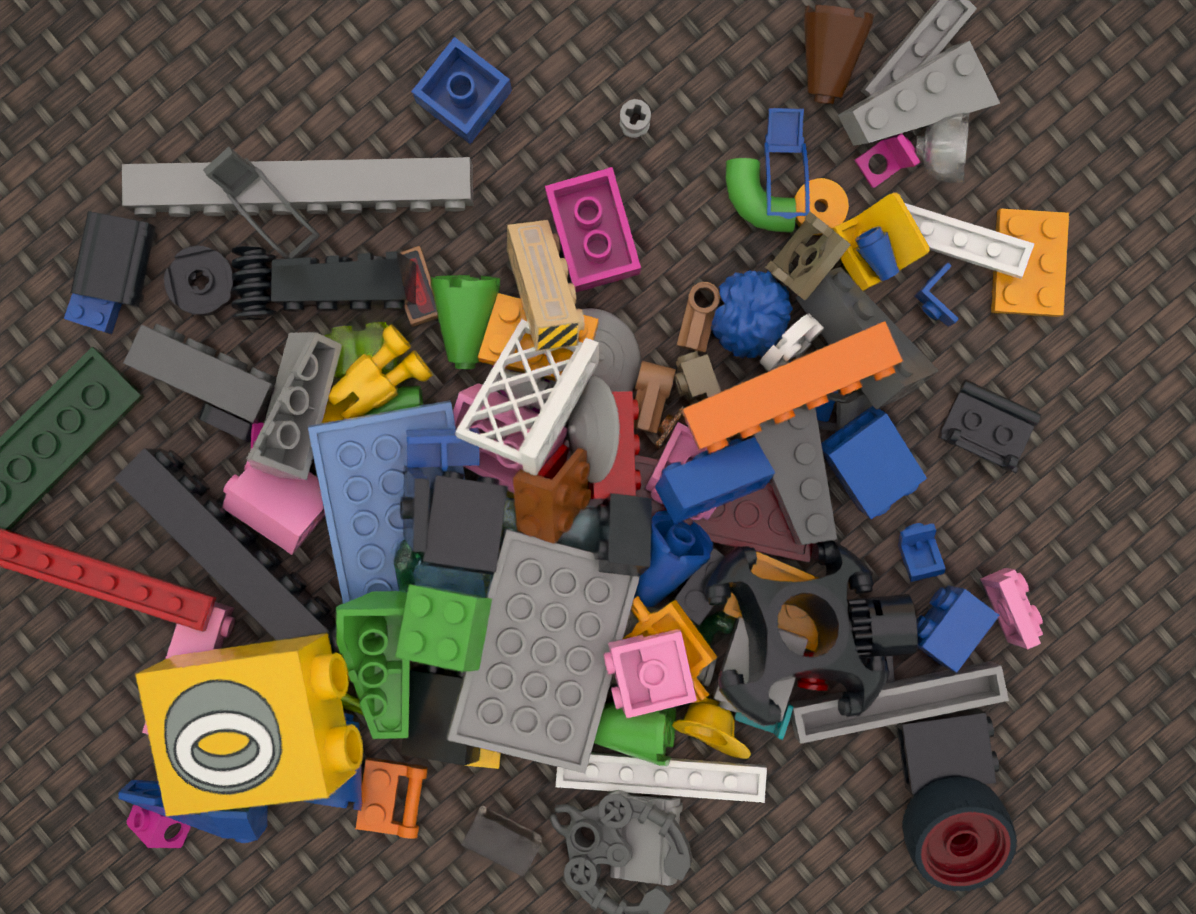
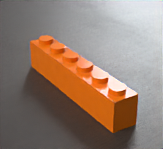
M884 321L682 409V414L698 450L706 447L708 453H712L728 446L726 438L740 433L742 439L762 431L760 426L762 422L773 418L776 425L795 417L793 409L806 404L808 409L811 410L829 402L827 394L840 389L843 396L861 388V379L873 375L875 381L894 374L896 371L893 366L903 362Z

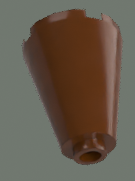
M809 5L805 7L804 29L808 94L814 95L813 102L834 105L835 98L842 99L873 24V14L864 12V18L854 17L855 9L816 5L815 10H813Z

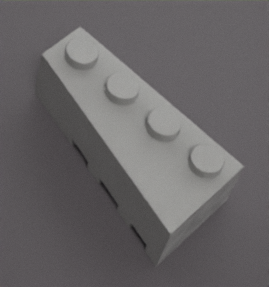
M967 41L951 46L842 112L838 117L853 146L994 106L1000 104V101L971 42Z

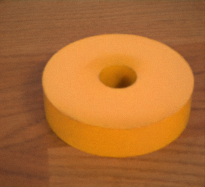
M825 178L810 180V212L831 229L843 223L849 209L848 198L843 188L836 182ZM804 184L794 197L796 200V212H805ZM816 202H823L826 206V211L818 212L814 204ZM796 216L795 221L799 227L805 221L804 218L806 216Z

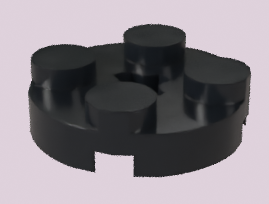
M191 246L179 251L174 256L176 259L171 263L170 268L167 267L164 285L169 299L181 310L196 316H208L221 311L225 306L233 302L232 288L236 286V282L232 280V274L235 273L231 262L223 254L206 246ZM202 272L205 277H209V283L202 290L198 286L192 285V281L197 279V273Z

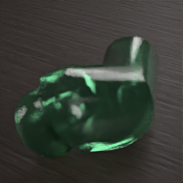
M405 539L401 542L400 549L393 560L397 585L401 592H408L409 584L416 585L413 572L422 557V552H413Z
M717 611L700 624L698 631L709 646H711L713 638L718 631H722L724 634L731 633L735 619L732 616L725 615L726 612Z

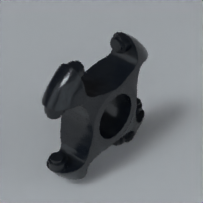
M833 540L814 543L812 547L814 560L818 561L820 565L826 566L827 572L823 578L804 582H784L759 578L751 572L753 565L757 562L755 548L738 546L716 566L704 588L706 600L710 606L727 603L726 599L731 597V593L734 594L738 601L749 639L748 683H744L743 674H737L736 669L720 671L718 677L719 691L737 711L761 726L775 725L781 721L780 706L775 704L773 699H769L770 687L775 682L792 678H815L841 683L847 692H843L838 700L839 713L846 717H858L879 696L890 674L885 656L867 658V663L865 664L861 662L849 624L847 583L850 590H855V594L872 592V586H874L873 573L854 553ZM783 604L793 605L804 610L814 621L818 632V645L812 657L798 655L791 651L782 641L778 630V614Z

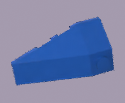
M131 780L119 791L120 800L166 817L159 781ZM267 805L167 817L221 838L235 839L238 843H250L258 840L267 828Z

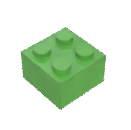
M409 584L396 658L462 672L478 671L480 669L492 598L431 586Z

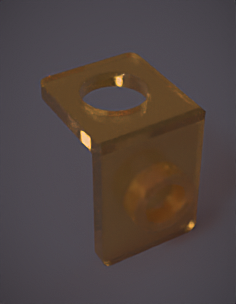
M683 406L675 416L668 414L659 426L658 431L662 435L655 443L656 448L660 449L683 416Z

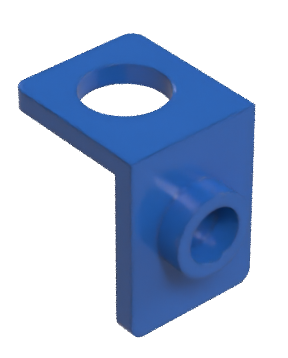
M947 262L936 271L914 296L923 304L922 310L935 321L939 319L949 327L959 320L958 317L929 291L951 267Z

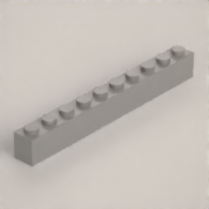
M470 157L251 162L265 174L294 209H307V213L326 214L328 209L341 208L343 213L355 214L361 213L362 208H376V212L393 213L397 211V207H410V211L428 212L431 211V207L445 206L446 211H464L465 206H474L473 164ZM211 162L122 164V206L132 211L136 217L152 218L156 217V212H169V215L174 217L190 216V211H203V214L206 216H223L225 211L238 210L227 197L223 188L208 178L203 171ZM260 176L235 198L250 216L258 215L259 210H272V213L277 215L293 214Z

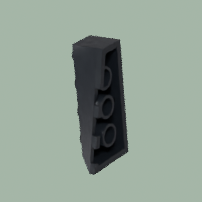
M398 251L386 252V257L374 256L372 253L358 254V261H353V258L340 255L325 257V263H319V259L313 257L272 260L271 302L282 305L283 310L289 312H303L304 306H317L316 310L332 312L338 311V306L350 305V310L370 311L371 305H384V310L402 311L405 310V305H416L417 263Z

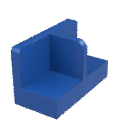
M457 428L406 430L407 467H441L442 471H447L449 466L480 465L479 446L457 438ZM478 428L469 429L470 431L480 435Z

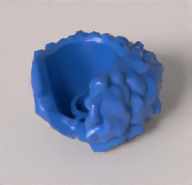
M749 270L744 274L735 272L732 276H728L725 282L719 286V294L725 304L718 307L715 311L711 330L723 348L727 351H732L734 356H739L741 359L745 358V356L747 358H756L758 355L763 357L773 345L776 346L780 342V339L783 338L782 335L787 331V324L791 320L790 313L793 310L789 300V292L785 286L778 283L772 277V273L769 271L765 273Z

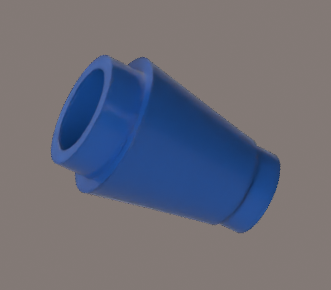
M880 226L862 233L855 239L858 245L856 250L876 275L879 276L881 281L893 277L900 271L897 267L888 232H883Z

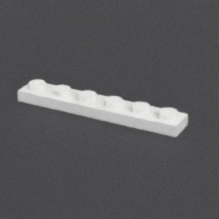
M591 752L586 773L557 767L556 787L601 791L621 790L627 793L765 803L766 765L676 758H671L669 765L665 767L629 755Z

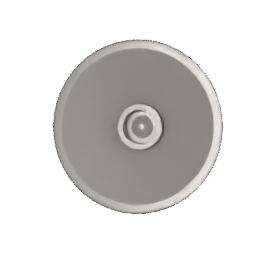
M595 308L582 309L583 315L599 319V326L594 341L599 342V363L592 376L603 379L612 392L632 391L637 383L641 367L640 350L632 331L620 318L612 313ZM549 380L553 388L557 382Z
M597 376L590 377L568 418V441L571 456L577 448L587 451V463L590 464L587 480L590 483H598L608 475L615 461L619 442V418L616 402L607 383Z

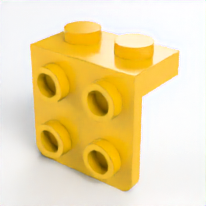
M896 192L887 195L855 218L832 228L851 244L840 259L849 276L862 291L882 282L856 250L858 245L855 239L862 233L877 226H880L883 232H888L899 270L929 253L928 243L901 196Z

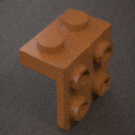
M577 448L553 480L539 475H532L521 469L513 477L517 531L555 544L564 532L567 533L571 529L574 518L580 510L587 508L591 498V491L588 489L587 480L590 464L587 463V451L585 449Z

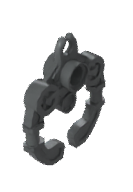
M621 790L609 792L600 801V804L583 811L568 804L556 805L554 808L555 812H567L571 817V822L568 825H561L555 814H551L549 817L553 828L566 838L569 862L565 865L563 873L566 883L573 890L578 891L595 911L599 908L607 914H664L673 897L662 886L657 885L648 890L641 903H628L623 898L620 904L605 895L608 888L605 886L601 887L597 881L601 875L600 864L623 867L632 858L631 846L618 831V828L624 827L632 818H637L642 824L649 819L662 827L659 834L667 839L671 847L664 860V872L669 877L682 881L692 865V853L683 829L675 820V814L672 812L669 815L655 807V802L651 799L648 801L640 797L630 796L627 792ZM581 828H590L594 832L595 840L586 839L582 834Z

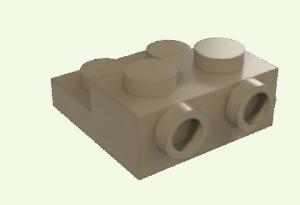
M696 351L677 358L678 361L675 363L678 373L675 374L674 382L680 397L686 395L688 402L701 398L703 401L721 393L708 354L699 357Z

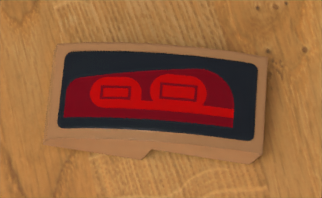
M417 246L401 252L402 255L417 263L416 305H405L410 324L414 327L437 319L438 315L431 289V275L421 247Z

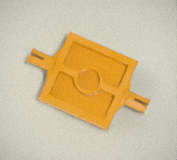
M639 596L633 599L631 611L639 622L633 631L623 639L639 635L648 637L679 629L682 633L697 703L709 696L710 694L705 690L697 677L704 667L718 657L676 599L663 609L652 613L648 611Z

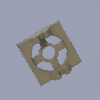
M811 212L807 214L803 224L776 258L765 267L804 300L812 294L851 245ZM813 234H823L815 244L808 247L805 246ZM817 251L814 261L806 265L809 255ZM797 254L800 255L798 266L789 274V264Z

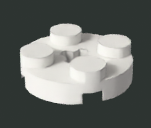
M810 314L804 315L782 335L783 338L776 346L773 345L766 352L760 363L768 371L788 364L794 356L799 358L811 346L810 342L822 332L824 327Z

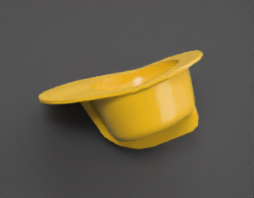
M705 698L699 703L697 701L691 702L684 719L674 721L672 724L674 729L697 738L726 755L740 759H748L751 756L750 750L734 738L735 721L732 713L718 706V701Z

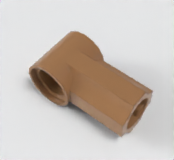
M700 282L692 287L688 295L676 346L693 351L706 352L711 333L712 319L720 302V294L714 284ZM700 290L709 291L713 297L712 305L707 308L699 307L694 301V294Z
M642 361L635 391H637L635 399L638 401L639 408L638 420H633L635 429L657 434L665 399L669 398L676 369Z

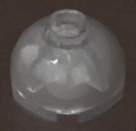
M954 113L944 116L934 124L927 125L924 136H917L916 156L923 157L924 169L931 177L938 181L964 183L969 113Z

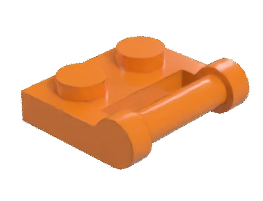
M367 758L362 781L361 811L358 810L355 829L398 835L402 838H417L419 826L416 825L422 781L427 777L428 767ZM400 776H406L409 778L403 821H393Z

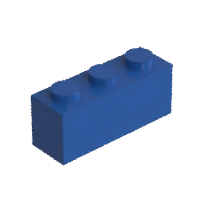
M755 437L745 441L735 439L729 442L728 446L723 447L722 450L714 453H708L707 450L696 455L688 463L681 464V462H675L662 470V475L655 489L674 524L765 488L775 474V471Z

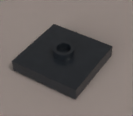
M404 466V497L400 499L403 537L413 552H426V549H428L429 479L419 468Z

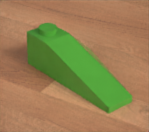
M373 591L336 606V643L340 654L342 653L349 678L355 687L360 707L373 739L409 738L410 660L396 658L408 591Z

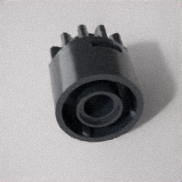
M909 594L847 600L849 624L859 658L913 655L916 653L918 641L917 621L914 605Z

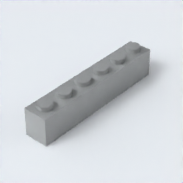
M988 661L961 667L957 673L949 669L885 683L876 700L858 717H846L839 713L838 700L843 692L790 703L794 706L791 714L794 736L801 744L1009 701L1002 666Z

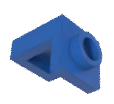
M922 523L912 524L900 532L898 547L910 582L945 573L946 568L935 540L936 528L933 523L928 525Z

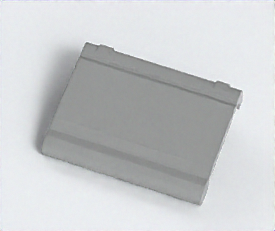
M629 794L630 796L640 797L648 801L651 799L655 802L654 806L668 815L671 812L675 814V820L679 824L680 813L683 808V803L680 802L681 798L666 799ZM632 818L624 827L618 828L620 835L631 846L633 854L625 866L614 867L611 865L610 877L667 886L677 883V879L669 877L664 872V860L671 847L667 839L659 834L662 827L649 819L642 824L637 818Z

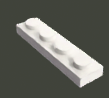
M905 203L928 243L929 250L1022 279L1034 243Z

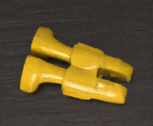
M392 324L382 332L384 343L381 349L373 357L363 354L349 366L344 377L331 388L328 400L333 406L341 400L348 398L351 392H354L359 397L356 401L353 400L341 413L344 419L360 417L374 408L377 409L384 406L398 395L397 385L406 379L416 378L419 381L425 382L433 376L429 367L415 350L408 354L387 374L382 373V369L388 363L411 348L410 343Z

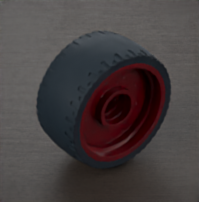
M949 777L940 781L937 780L918 791L904 811L902 829L909 855L923 878L936 887L955 892L981 888L999 878L1014 859L1017 849V837L1010 815L995 792L981 781L968 777Z

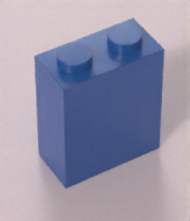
M874 406L868 408L821 443L823 457L857 509L870 519L886 513L894 502L903 496L912 494L917 490L919 484L927 479L887 413L880 409L876 410Z

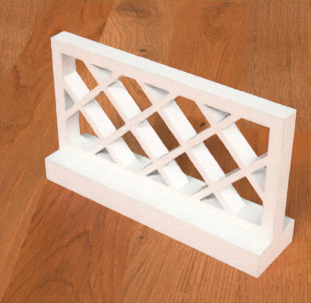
M521 319L457 428L456 437L523 465V471L537 476L599 363V342L585 338L583 343L578 341V346L564 347L573 351L571 358L555 363L550 351L557 349L536 351L535 347L522 350L520 345L521 339L525 333L530 335L531 333L528 322ZM545 353L550 365L531 371L526 359ZM521 361L526 373L506 378L504 373L506 365ZM554 374L557 381L556 385L553 388L539 392L534 379ZM529 381L534 394L514 399L510 387ZM505 389L510 401L490 407L487 400L490 393ZM538 402L541 410L539 415L523 421L518 408ZM513 410L518 422L498 429L494 415ZM489 417L493 428L492 431L480 435L469 430L473 422ZM522 431L525 440L518 451L504 445L502 436Z

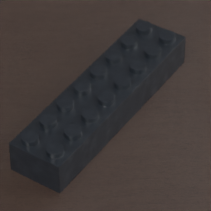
M144 448L114 478L276 641L328 633L331 652L340 654L336 643V619L330 614L332 608L321 597L317 596L314 599L305 590L308 586L307 583L297 573L292 572L289 574L280 565L283 560L273 549L268 547L265 550L256 541L259 536L250 526L245 523L240 525L232 517L231 513L223 509L224 501L220 498L216 501L207 492L210 489L209 485L198 475L194 474L191 476L183 468L186 463L178 454L172 450L167 452L162 449Z

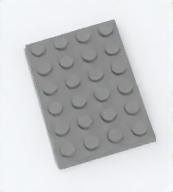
M504 529L499 547L496 572L491 576L486 594L487 598H492L480 669L478 671L464 672L446 736L447 740L586 773L613 675H608L603 654L610 652L608 643L623 639L640 577L598 572L599 560H595L594 553L559 543L552 544L536 537Z

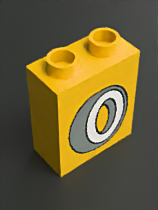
M328 633L174 655L136 674L166 817L328 798L355 775L356 769L361 765L363 758L362 738L356 726L346 725L341 698L345 696L348 689V669L344 658L339 653L331 652Z

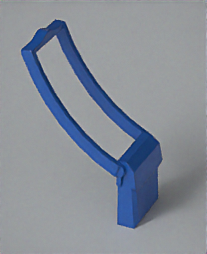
M768 108V128L765 135L764 156L767 215L781 216L791 219L796 216H807L810 212L808 158L806 144L804 143V137H802L804 109ZM769 152L802 153L805 212H771Z

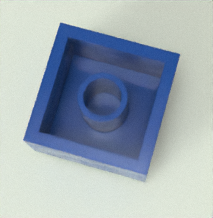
M454 37L411 92L418 105L471 144L512 92L508 77Z
M948 585L945 589L941 587L930 600L932 607L925 616L920 615L916 619L917 648L938 664L957 673L1000 615L966 589Z

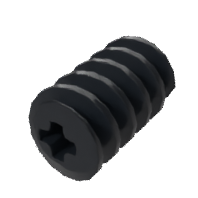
M239 246L232 248V253L240 256L232 260V267L241 270L232 274V280L241 284L232 288V294L241 298L232 302V308L241 311L232 315V319L265 320L267 317L276 315L275 310L266 307V304L271 303V295L266 294V290L271 289V281L266 280V276L272 275V268L267 267L266 263L275 260L276 256L267 253L266 249L260 247Z

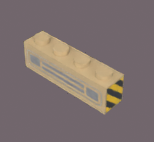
M548 220L507 225V253L535 350L542 351L578 346L579 331L584 330V316L582 309H576L575 287L573 283H568L567 281L568 267L566 259L559 256L560 241L558 234H552Z

